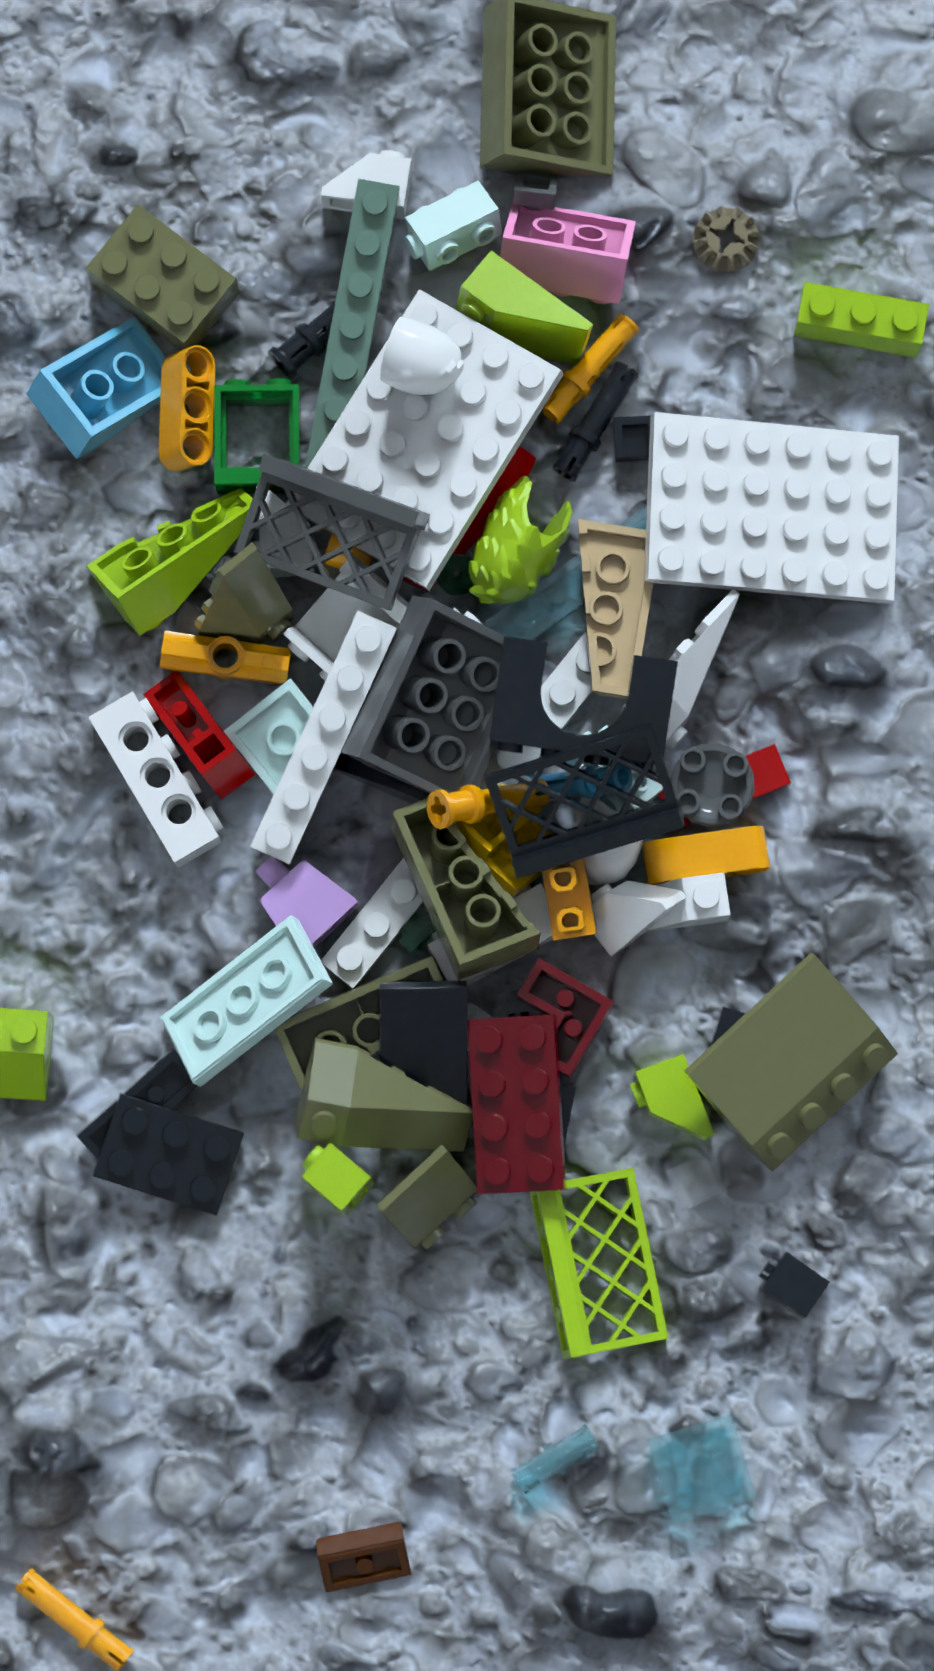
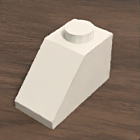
M383 150L380 154L369 153L322 187V207L352 212L359 178L400 186L395 218L405 219L412 176L411 159L404 158L405 156L402 153L392 150Z
M725 873L680 878L655 885L681 890L686 898L646 932L728 921L731 914Z
M628 880L613 889L609 884H606L591 895L597 934L594 935L609 955L613 956L636 941L682 902L686 896L681 890Z

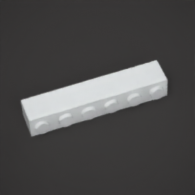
M357 610L250 847L287 864L291 863L395 635L396 627Z

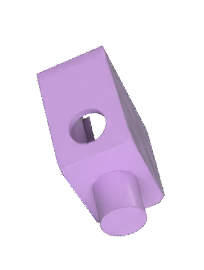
M271 856L256 870L257 875L271 888L259 901L275 927L290 915L299 919L314 949L359 908L358 901L352 895L305 860H302L289 871L279 859Z

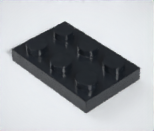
M120 1092L92 1175L96 1178L217 1216L244 1133Z

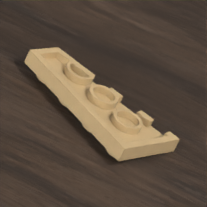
M578 519L592 694L627 699L633 655L642 656L654 584L644 582L646 530Z

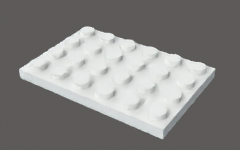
M419 289L403 316L436 327L456 342L461 351V359L464 362L462 373L448 389L438 394L416 395L393 388L383 383L380 379L381 364L387 340L308 469L430 514L425 530H420L404 575L429 591L564 374L556 366ZM294 492L297 501L306 497ZM289 499L287 500V502H286V504H285L286 506L291 505L290 502H289ZM315 500L300 507L304 517L316 525L329 519L322 502ZM332 506L336 516L345 512ZM352 515L339 522L348 543L368 534L361 517L357 515ZM371 521L374 530L383 527V525ZM330 526L325 529L326 531L337 536L333 529V526ZM392 529L377 536L387 558L401 551L406 537L405 533ZM371 540L355 547L380 562ZM397 561L390 564L393 570Z
M654 412L650 416L644 582L727 590L734 588L738 591L890 604L894 601L899 436Z

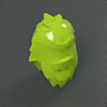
M526 475L520 478L509 490L504 491L498 498L492 513L488 514L481 539L476 542L473 561L469 562V574L474 585L469 589V592L479 597L480 603L508 604L530 597L536 591L540 577L549 576L556 563L560 547L569 537L570 519L573 510L568 500L565 501L557 515L555 514L543 533L538 530L537 526L531 525L528 517L527 502L530 496L532 481Z

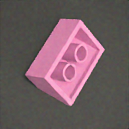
M512 202L503 234L500 257L554 296L565 297L572 295L589 298V300L598 304H620L636 221L554 207V210L532 211L523 206L513 205Z

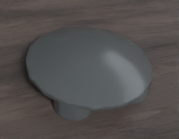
M719 743L700 744L686 749L674 765L670 777L684 817L692 823L705 827L724 826L738 819L750 806L755 791L754 774L746 756L737 752L734 748Z

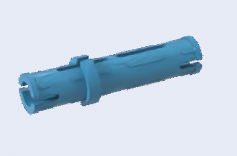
M619 763L616 764L607 783L627 791L633 782L631 769H627ZM587 764L580 769L602 780L608 766L600 767L597 764ZM557 772L541 775L539 779H543L550 788L561 792L570 773ZM575 776L566 796H584L585 798L592 799L598 786ZM603 789V791L601 792L600 796H602L603 793H606V792H608V791H606V790ZM535 792L537 796L546 795L542 792Z

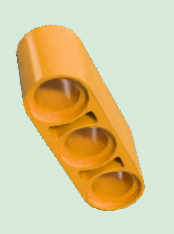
M193 345L168 355L164 359L161 368L159 458L162 464L173 472L185 471L206 463L210 459L213 450L215 360L211 352L201 345ZM186 362L190 366L191 374L186 367ZM184 403H186L189 408V414L185 410ZM183 444L187 448L188 456L184 452Z
M748 826L648 841L642 845L647 884L649 885L716 873H725L726 878L754 874L771 869L764 826Z

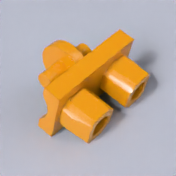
M585 858L543 870L542 875L553 941L597 934Z

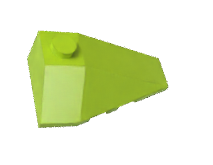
M239 488L195 508L191 519L173 525L170 520L157 526L159 533L140 542H137L134 536L120 542L86 566L123 619L141 636L146 631L160 626L164 619L180 607L240 536L253 498L242 488Z

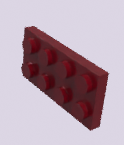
M556 1014L467 1020L477 1193L497 1194L565 1190L566 1173Z

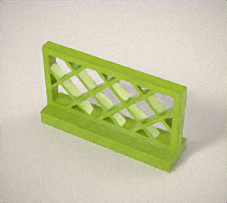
M634 1167L566 1180L565 1190L576 1188L591 1198L578 1218L564 1209L561 1191L563 1190L529 1192L563 1360L668 1339ZM625 1179L628 1197L619 1210L600 1197L608 1182ZM600 1183L595 1192L586 1187ZM595 1202L616 1215L604 1235L583 1222ZM629 1206L632 1218L625 1214ZM566 1218L574 1223L570 1231L568 1230ZM620 1220H623L635 1229L637 1240L629 1252L608 1239ZM579 1227L599 1240L587 1261L572 1250L571 1239ZM604 1245L624 1258L612 1278L592 1265ZM638 1248L641 1261L634 1257ZM575 1261L583 1266L578 1275ZM629 1262L644 1272L645 1283L637 1295L617 1282ZM588 1270L608 1283L596 1303L583 1296L580 1290L579 1283ZM613 1287L633 1301L621 1321L601 1308ZM646 1292H648L650 1304L642 1299ZM584 1304L591 1309L587 1317L585 1314ZM638 1305L652 1314L656 1332L640 1335L626 1325ZM596 1313H598L617 1327L607 1342L592 1345L588 1326ZM621 1331H624L625 1333L631 1336L629 1338L616 1340Z

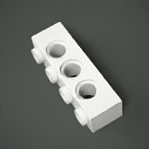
M132 691L89 716L91 723L177 868L222 843L217 834V831L223 829L222 824L211 806L203 810L195 796L202 791L190 770L182 774L174 762V759L179 757L180 754L169 735L166 734L160 738L152 725L159 718L147 698L139 702ZM136 732H142L149 736L147 746L141 751H131L127 748L128 738ZM157 768H164L170 772L168 783L160 788L150 786L148 784L149 774ZM178 804H186L192 808L190 819L183 824H175L169 820L171 809Z

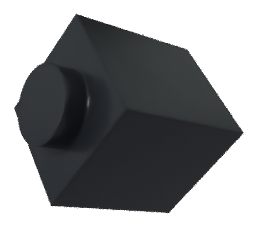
M788 1252L783 1253L780 1259L772 1255L758 1275L765 1280L759 1289L801 1319L807 1317L830 1283V1281Z

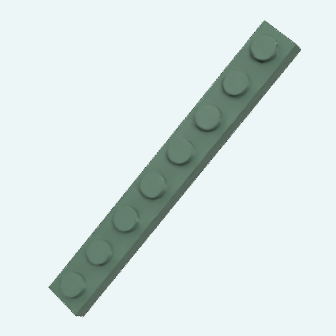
M358 178L305 468L309 467L366 375L400 186Z

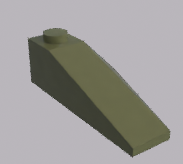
M251 543L218 569L209 589L212 597L203 602L201 607L206 617L202 614L196 618L194 623L196 631L200 636L213 638L230 636L242 642L263 644L269 638L273 642L280 639L289 627H292L290 621L294 619V614L259 550Z
M315 1038L295 1114L297 1139L324 1144L332 1143L334 1146L362 1148L436 1150L443 1145L447 1151L464 1152L473 1120L472 1108L431 1086H423L405 1076V1072L392 1065L390 1068L372 1058L369 1052L358 1046Z

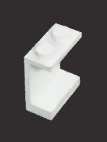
M354 556L360 571L368 567ZM348 560L339 569L341 573L335 580L341 581L353 575ZM375 572L364 576L363 578L369 592L384 598L388 584ZM357 581L347 584L360 589ZM327 588L294 627H289L284 632V635L291 641L287 646L303 661L307 662L309 659H312L323 670L319 675L326 681L357 610L398 629L409 603L401 595L397 594L392 611Z

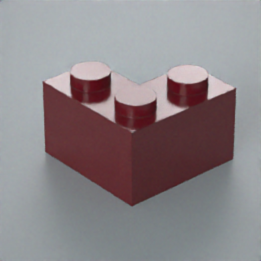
M538 958L519 990L517 997L520 1001L544 1015L556 1014L559 1073L572 1080L614 1008V1001Z

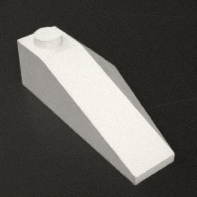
M734 588L700 623L695 630L696 636L692 640L689 638L684 640L669 659L678 661L665 745L671 751L688 732L683 726L689 718L740 595Z

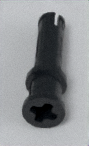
M336 300L309 324L297 325L294 328L295 334L278 348L272 347L268 350V354L274 364L289 379H294L298 375L296 370L314 355L319 357L326 348L324 343L329 340Z

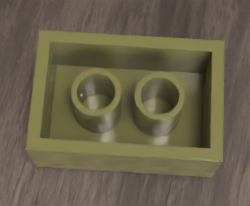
M139 204L136 205L85 268L90 283L178 350L198 345L240 294L237 278Z

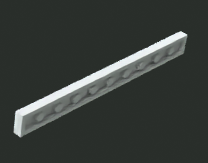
M586 632L541 686L543 707L549 718L561 729H564L592 694ZM524 745L523 753L501 751L496 748L485 775L541 757V748ZM485 775L479 786L481 790L488 788ZM510 779L501 783L512 785L518 784L520 781ZM404 858L321 960L326 969L352 989L358 986L424 903Z

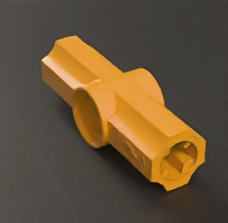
M165 631L161 649L160 669L209 675L222 681L238 679L282 685L288 678L291 650L284 647L242 642L230 636L213 638ZM225 649L231 650L237 655V662L229 668L220 667L213 660L217 652Z

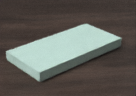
M290 915L160 1018L192 1082L201 1087L333 983L299 919Z

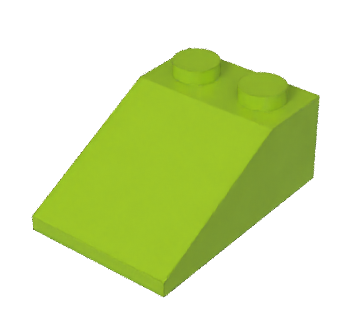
M493 251L487 254L462 284L455 308L460 313L540 358L572 365L577 364L583 357L593 327L590 321Z

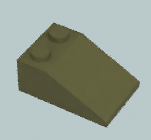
M441 1145L376 1206L414 1249L418 1248L421 1244L428 1249L446 1232L441 1227L444 1222L453 1214L458 1220L461 1219L478 1203L473 1197L477 1193V1186L443 1145Z

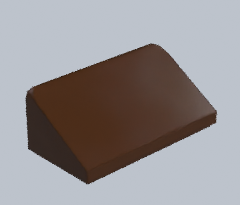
M401 1522L321 1537L316 1540L317 1556L325 1592L412 1575Z

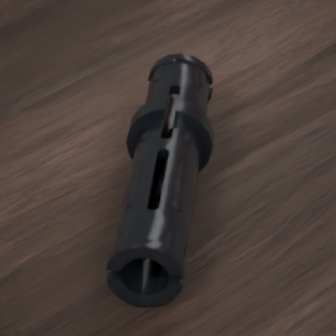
M622 362L614 364L613 370L580 425L574 426L570 431L569 436L571 439L552 467L557 474L560 475L562 471H565L571 461V465L563 478L573 482L576 481L591 452L598 451L602 444L600 437L633 383L639 377V374L633 368L620 381L628 365Z

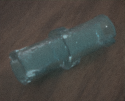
M584 1424L582 1428L556 1444L547 1443L543 1446V1452L519 1467L513 1468L511 1471L521 1489L527 1494L530 1490L557 1473L563 1476L569 1472L567 1467L591 1452L600 1449V1446L589 1427Z

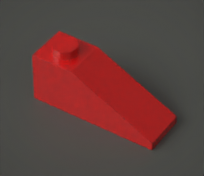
M173 671L143 694L221 800L256 775L179 671Z

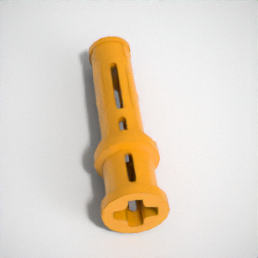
M543 779L538 780V782L548 786ZM518 783L500 786L499 790L503 798L519 805L528 785ZM471 784L462 786L456 792L448 793L442 789L432 791L427 799L428 817L431 823L438 829L448 828L453 822L458 821L474 824L480 822L486 814L496 813L488 788L481 790L479 787ZM533 789L524 808L545 806L548 804L550 796H537L535 792L540 791Z

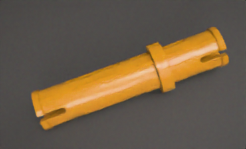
M619 313L580 361L571 370L564 371V375L561 378L562 381L554 389L541 410L548 419L556 424H560L570 409L581 398H586L591 393L590 387L614 361L628 342L638 334L639 327L628 316Z
M31 1568L21 1579L23 1582L18 1583L14 1591L21 1594L79 1641L77 1644L79 1648L83 1651L88 1648L112 1667L114 1671H120L135 1650L104 1627L106 1622L100 1617L96 1620L36 1573V1570Z

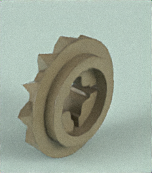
M720 206L709 213L705 212L695 226L693 246L696 255L703 264L715 271L734 272L746 267L754 259L759 248L760 232L754 223L753 217L743 213L739 207L732 209ZM730 225H733V238L739 241L737 244L730 242L727 248H724L723 253H720V238L715 236V234H723L726 228L728 229Z

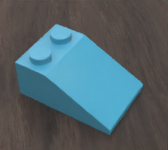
M134 316L41 369L26 395L74 457L78 459L109 441L160 403L161 368L166 356Z

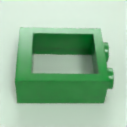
M277 378L267 380L266 385H250V382L244 379L226 380L224 385H214V484L217 494H228L239 488H242L247 494H255L256 486L262 474V471L258 470L259 467H228V406H289V462L301 466V393L299 384H291V381L288 379ZM274 484L270 485L269 490L272 493H285L284 488Z

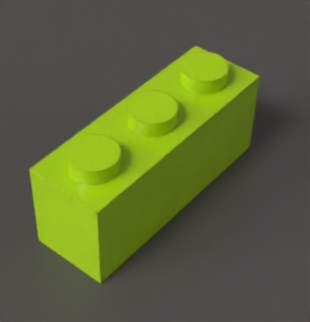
M804 282L793 336L917 358L923 343L929 304Z
M329 1143L325 1149L317 1145L301 1164L306 1169L301 1176L306 1183L346 1217L375 1185L367 1173L332 1143Z

